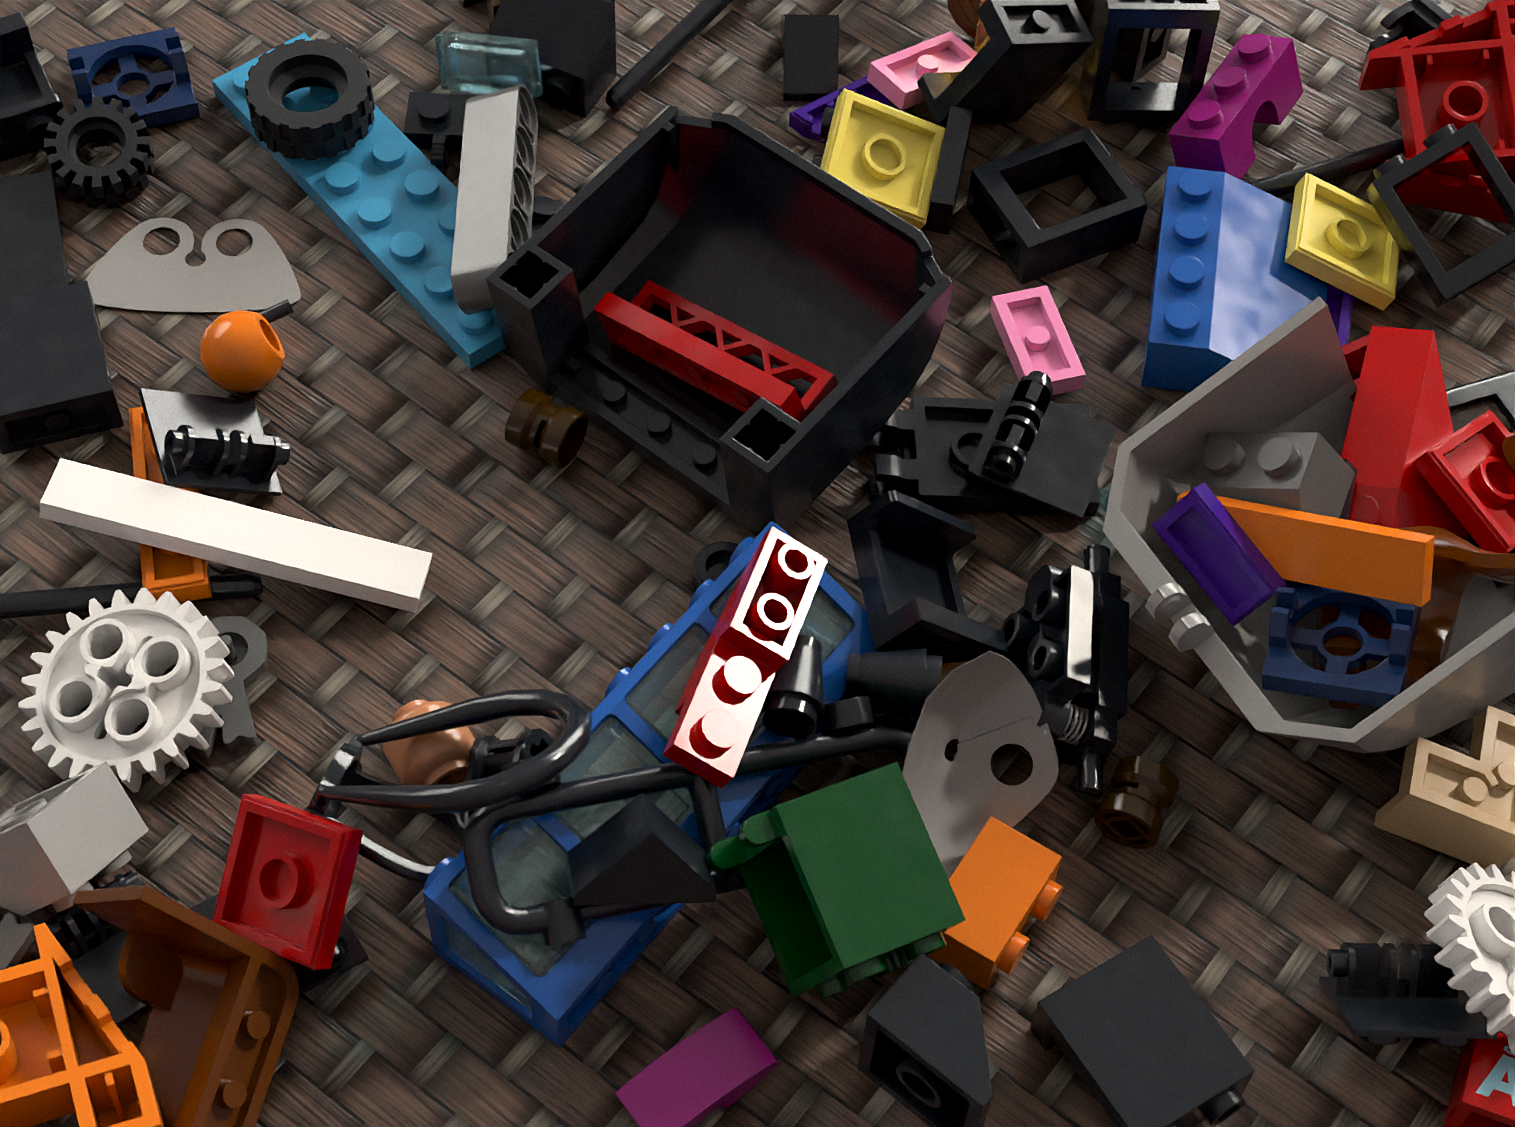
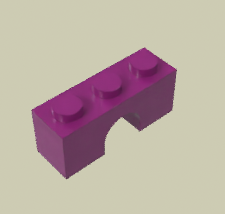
M1243 34L1168 134L1176 167L1226 172L1240 180L1243 178L1256 160L1252 144L1253 122L1281 125L1304 93L1293 38L1271 37L1265 34Z

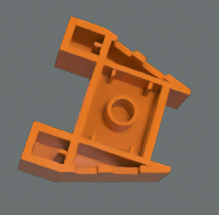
M45 923L33 926L41 959L0 970V1127H31L73 1113L77 1115L79 1127H164L145 1059L132 1041L128 1042L112 1020L110 1011L96 993L93 994L75 970L71 958Z

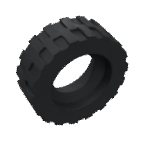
M318 38L315 40L298 39L289 44L282 43L275 46L271 52L262 54L258 58L257 64L255 66L252 65L248 71L249 79L245 80V92L252 128H254L255 135L259 141H264L267 148L274 153L280 152L284 154V157L295 159V157L305 158V161H312L321 157H327L328 159L337 156L339 152L349 151L354 148L355 143L360 139L363 140L368 134L369 125H373L375 107L369 69L366 63L363 64L361 62L360 56L354 50L352 52L349 51L343 44L338 42L334 44L327 42L326 39ZM305 87H327L336 90L338 93V101L314 112L288 110L282 103L286 95Z

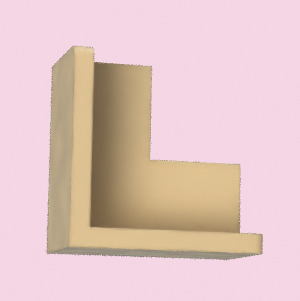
M1490 705L1482 709L1474 719L1469 756L1418 736L1406 747L1399 793L1376 812L1374 825L1377 828L1469 864L1477 863L1482 869H1486L1491 864H1495L1499 869L1514 858L1515 715Z

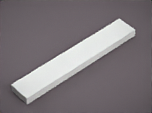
M60 458L40 501L39 518L413 613L417 611L433 554Z

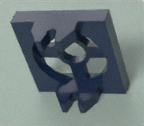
M175 27L66 50L79 100L82 99L84 108L93 107L92 97H102L103 103L109 102L113 98L121 101L122 106H131L137 111L139 121L143 119L147 128L200 117L183 48L181 47L180 38ZM150 56L157 57L168 64L172 70L151 74L147 70L139 69L136 59ZM119 63L121 72L114 77L111 83L91 87L92 80L101 67ZM132 80H142L149 84L145 92L136 96H128L119 92L122 85ZM169 89L157 101L149 103L155 98L157 91Z
M1287 580L1285 587L1278 586L1276 607L1272 606L1269 649L1262 671V689L1375 707L1384 706L1404 691L1422 607ZM1322 606L1340 608L1338 620L1327 624L1321 630L1295 627L1298 621L1313 609ZM1362 611L1378 613L1386 619L1391 627L1390 640L1369 637L1366 630L1359 625ZM1349 635L1358 639L1362 644V648L1354 655L1338 657L1327 652L1324 644L1333 636ZM1293 649L1316 652L1320 662L1326 665L1325 672L1310 667L1296 656ZM1366 660L1381 661L1373 669L1357 674H1347L1348 670L1358 668Z

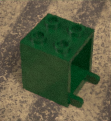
M897 762L781 803L768 811L751 816L740 825L738 835L717 842L708 850L706 855L708 865L717 872H724L735 867L739 868L792 998L817 989L820 999L824 1000L849 990L877 974L883 976L908 966L921 953L927 955L945 947L947 943L942 933L966 920Z

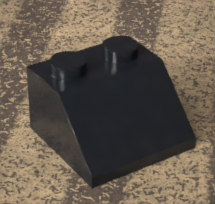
M500 0L487 40L490 80L501 84L505 88L523 84L527 87L532 97L549 103L557 109H564L586 118L617 76L615 0Z
M921 953L867 1013L858 1069L929 1127H983L993 1094L979 996L973 992L967 978L956 968L946 963L938 965L924 953Z

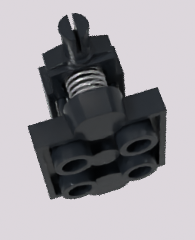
M1102 544L1088 545L1087 549L1084 548V569L1074 565H1070L1067 569L1050 565L1042 566L1032 575L1028 583L1024 606L1016 613H1011L1001 627L1008 649V654L1004 657L1015 664L1033 688L1043 712L1037 726L1041 727L1047 723L1053 741L1056 739L1060 740L1059 762L1077 768L1075 796L1085 801H1096L1104 796L1103 765L1107 761V756L1117 744V721L1127 714L1129 602L1121 600V576L1109 572L1110 549Z

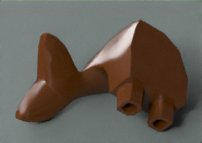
M1438 527L1396 528L1435 536L1430 600L1422 606L1404 690L1445 661L1461 597L1466 586L1474 577H1482L1515 585V554L1482 550L1446 529ZM1330 606L1319 607L1316 630H1321L1327 624L1336 622L1340 608ZM1362 611L1359 625L1366 630L1369 637L1390 640L1391 627L1386 619L1378 613ZM1336 635L1325 642L1324 648L1331 655L1348 657L1360 651L1362 644L1353 636ZM1313 652V668L1325 672L1326 665L1320 662L1316 652ZM1366 660L1358 668L1348 670L1347 674H1357L1373 669L1381 661ZM1328 699L1332 708L1356 710L1362 705Z

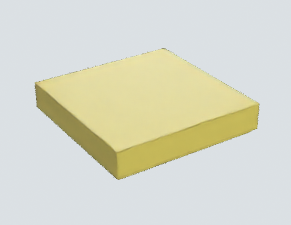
M844 88L836 101L820 168L921 230L926 224L946 128Z
M1306 173L1295 185L1284 262L1384 311L1395 299L1400 248L1373 205Z

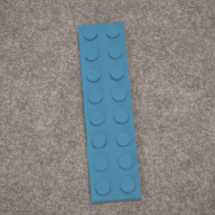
M302 33L284 44L293 43L294 40L311 39L305 33ZM260 56L212 80L214 93L218 100L470 369L506 349L495 309L466 315L460 309L453 292L451 265L458 189L435 165H431V161L375 104L373 125H369L368 134L363 140L357 141L354 148L349 151L339 152L337 156L328 159L327 157L316 158V160L305 161V158L296 157L291 159L284 157V154L280 152L274 153L269 150L264 141H259L255 135L254 128H252L246 99L245 80L249 79L248 71L252 65L255 66ZM305 87L286 95L282 103L288 110L314 112L338 101V93L336 90L327 87Z

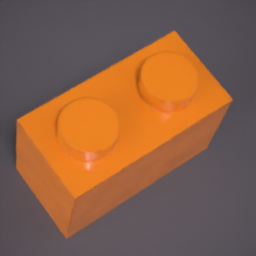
M991 816L949 878L951 887L966 920L943 932L942 934L947 945L927 955L940 963H946L956 968L968 980L985 990L989 988L999 970L1010 975L1018 965L1030 942V939L1022 934L1033 917L1042 922L1047 919L1062 893L1063 886L1055 882L1062 856Z

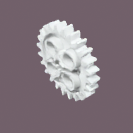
M141 588L136 595L134 603H131L121 590H116L110 608L104 609L93 598L89 600V617L81 620L77 615L69 612L66 614V619L71 630L65 635L54 631H48L45 634L55 647L50 653H32L30 658L41 668L40 674L22 677L21 683L34 696L20 701L18 708L30 718L21 728L35 743L31 749L61 779L72 778L107 761L118 781L121 779L135 793L139 791L142 774L149 773L159 784L164 783V765L170 761H173L184 770L187 769L189 763L184 750L190 745L202 750L208 749L209 744L200 732L204 726L213 728L223 726L224 721L213 710V706L232 702L233 697L220 683L233 678L234 671L224 660L230 654V651L218 636L219 631L207 616L201 615L192 602L188 600L181 605L173 594L168 591L157 601L147 588ZM117 648H119V650H118L114 655H112L111 657H109V655H110L114 650H116ZM176 664L172 671H170L166 675H163L166 669ZM90 704L86 711L78 715L82 708ZM144 721H147V723L141 730H139L135 734H132V732L138 725H140Z
M1473 863L1467 869L1460 867L1437 886V890L1429 895L1428 899L1433 905L1425 911V916L1435 926L1426 934L1430 940L1443 948L1442 951L1434 956L1435 961L1451 968L1455 975L1447 982L1449 987L1456 990H1464L1470 997L1465 1009L1469 1013L1481 1011L1488 1018L1487 1032L1491 1036L1497 1034L1500 1030L1505 1033L1510 1050L1515 1054V872L1512 871L1506 877H1503L1495 864H1491L1483 870L1477 863Z

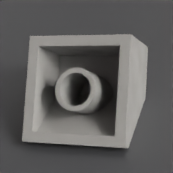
M107 761L13 805L0 815L1 907L21 916H25L49 904L52 905L56 912H61L73 906L72 903L77 891L93 890L89 883L92 877L96 880L103 878L122 867L132 858L127 848L147 833L149 829Z

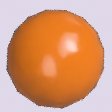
M237 310L220 315L205 329L200 341V360L207 376L222 389L246 394L264 389L279 374L285 360L284 349L277 334L268 321L257 312Z

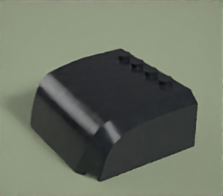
M674 106L667 108L486 278L505 348L531 379L571 407L585 413L588 419L755 536H758L771 521L786 531L856 458L906 399L932 357L944 326L953 290L950 277L945 278L933 257V249L924 233L737 116L713 112L711 119L679 115L678 107ZM648 280L833 373L838 385L801 423L763 397H760L744 413L611 343L593 308L608 291L631 302ZM655 303L649 313L672 323L671 311ZM710 331L692 334L718 347L716 334ZM755 354L738 358L765 371L763 358ZM802 378L785 382L795 387L800 400L813 385Z

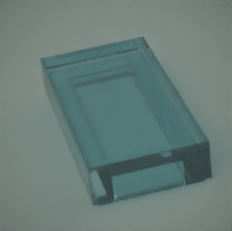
M447 30L434 36L442 89L485 94L523 84L527 87L533 99L543 94L537 40Z

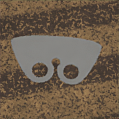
M172 218L149 219L126 233L97 263L85 280L88 281L94 304L127 310L189 313H223L247 309L256 311L265 310L287 299L290 305L300 301L301 298L294 272L275 239L263 226L252 220L245 219L225 220L211 227L204 235L201 245V252L205 255L206 259L203 264L195 267L189 266L185 262L186 256L193 251L194 246L193 231L188 225ZM157 228L172 229L180 236L178 247L173 252L165 255H154L146 251L143 247V240L150 231ZM231 229L245 230L252 236L253 244L246 253L240 256L224 255L216 248V241L223 232Z

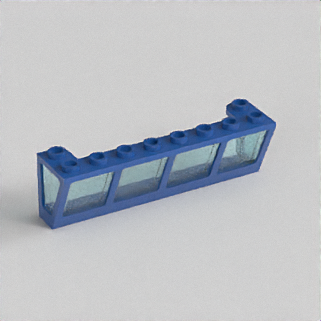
M771 521L755 539L752 537L745 538L733 552L728 568L715 581L708 579L695 591L690 600L688 610L674 625L671 623L664 624L655 633L649 643L647 654L633 669L625 667L616 674L605 692L604 700L590 713L592 716V727L589 744L573 764L561 773L562 783L673 762L662 754L679 717L674 711L691 673L727 601L766 532L773 526L790 536L782 527ZM824 570L799 634L811 636L822 645L824 704L861 697L858 694L845 693L849 653L863 655V653L878 651L874 648L867 612ZM760 712L746 747L793 738L782 737L769 731L762 722L763 714ZM820 722L816 724L815 731L811 735L822 733ZM807 763L735 777L722 789L717 787L727 839L738 835L740 825L749 817L767 811ZM688 787L645 795L701 847ZM634 798L507 822L500 825L492 835L491 848L499 888L506 902L514 907H527L572 897L565 866L566 853ZM463 850L454 859L447 857L436 865L428 876L424 891L422 892L434 952L559 1048L562 1047L686 904L676 903L584 923L587 938L545 947L542 933L511 936L492 928L479 915L471 896Z

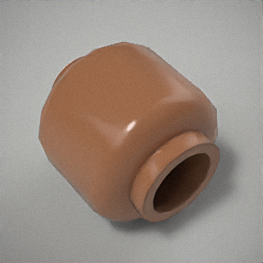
M414 700L396 711L391 724L452 704L444 701L427 702L425 700ZM468 726L382 743V749L402 785H451L465 782L469 766V751L475 738Z

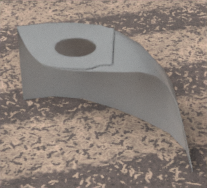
M988 651L952 670L926 698L908 745L902 771L947 878L953 874L991 816L1011 828L1014 827L1050 792L1059 772L1058 757L1047 723L1041 727L1037 726L1043 711L1033 688L1015 664L1006 657L992 651ZM958 739V751L953 756L955 759L948 761L944 755L946 745L949 741ZM1005 744L1020 745L1032 757V773L1021 784H1003L992 773L990 764L992 755L999 747Z

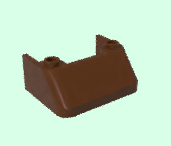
M145 885L77 891L72 903L73 905L128 932L119 957V978L122 986L131 997L152 1007L137 1050L146 1061L164 1127H255L299 998L298 978L290 963L271 951Z

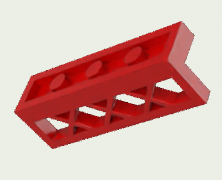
M648 280L631 302L608 291L593 308L611 343L744 413L760 397H763L801 423L838 385L833 373ZM655 303L671 311L672 323L649 313ZM710 331L716 334L718 347L692 334ZM755 354L763 358L765 371L738 358ZM802 378L813 385L800 400L795 387L785 382Z

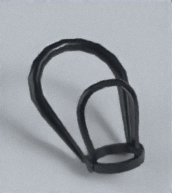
M547 689L507 690L470 698L363 734H356L349 743H344L339 748L319 782L309 806L304 808V810L337 822L339 821L335 817L343 802L425 813L451 827L463 843L464 829L458 824L455 817L456 813L498 805L539 788L567 770L589 744L592 716L571 695ZM544 716L559 720L564 725L563 732L550 747L525 763L490 777L458 784L398 785L363 772L360 762L364 746L509 717ZM362 835L358 854L398 876L425 884L428 876L436 867L425 866L407 860Z

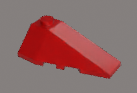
M1381 326L1371 327L1341 454L1342 459H1348L1357 469L1349 520L1394 529L1433 526L1446 529L1467 541L1468 531L1412 463L1424 452L1454 433L1434 331Z

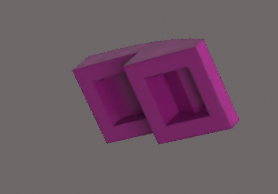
M734 1007L676 1044L634 1076L615 1094L639 1127H695L718 1106L728 1109L781 1063L740 1009Z

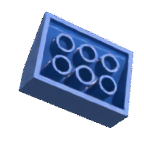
M1168 166L1159 216L1141 386L1191 392L1319 296L1326 303V282L1284 262L1293 205L1226 172Z

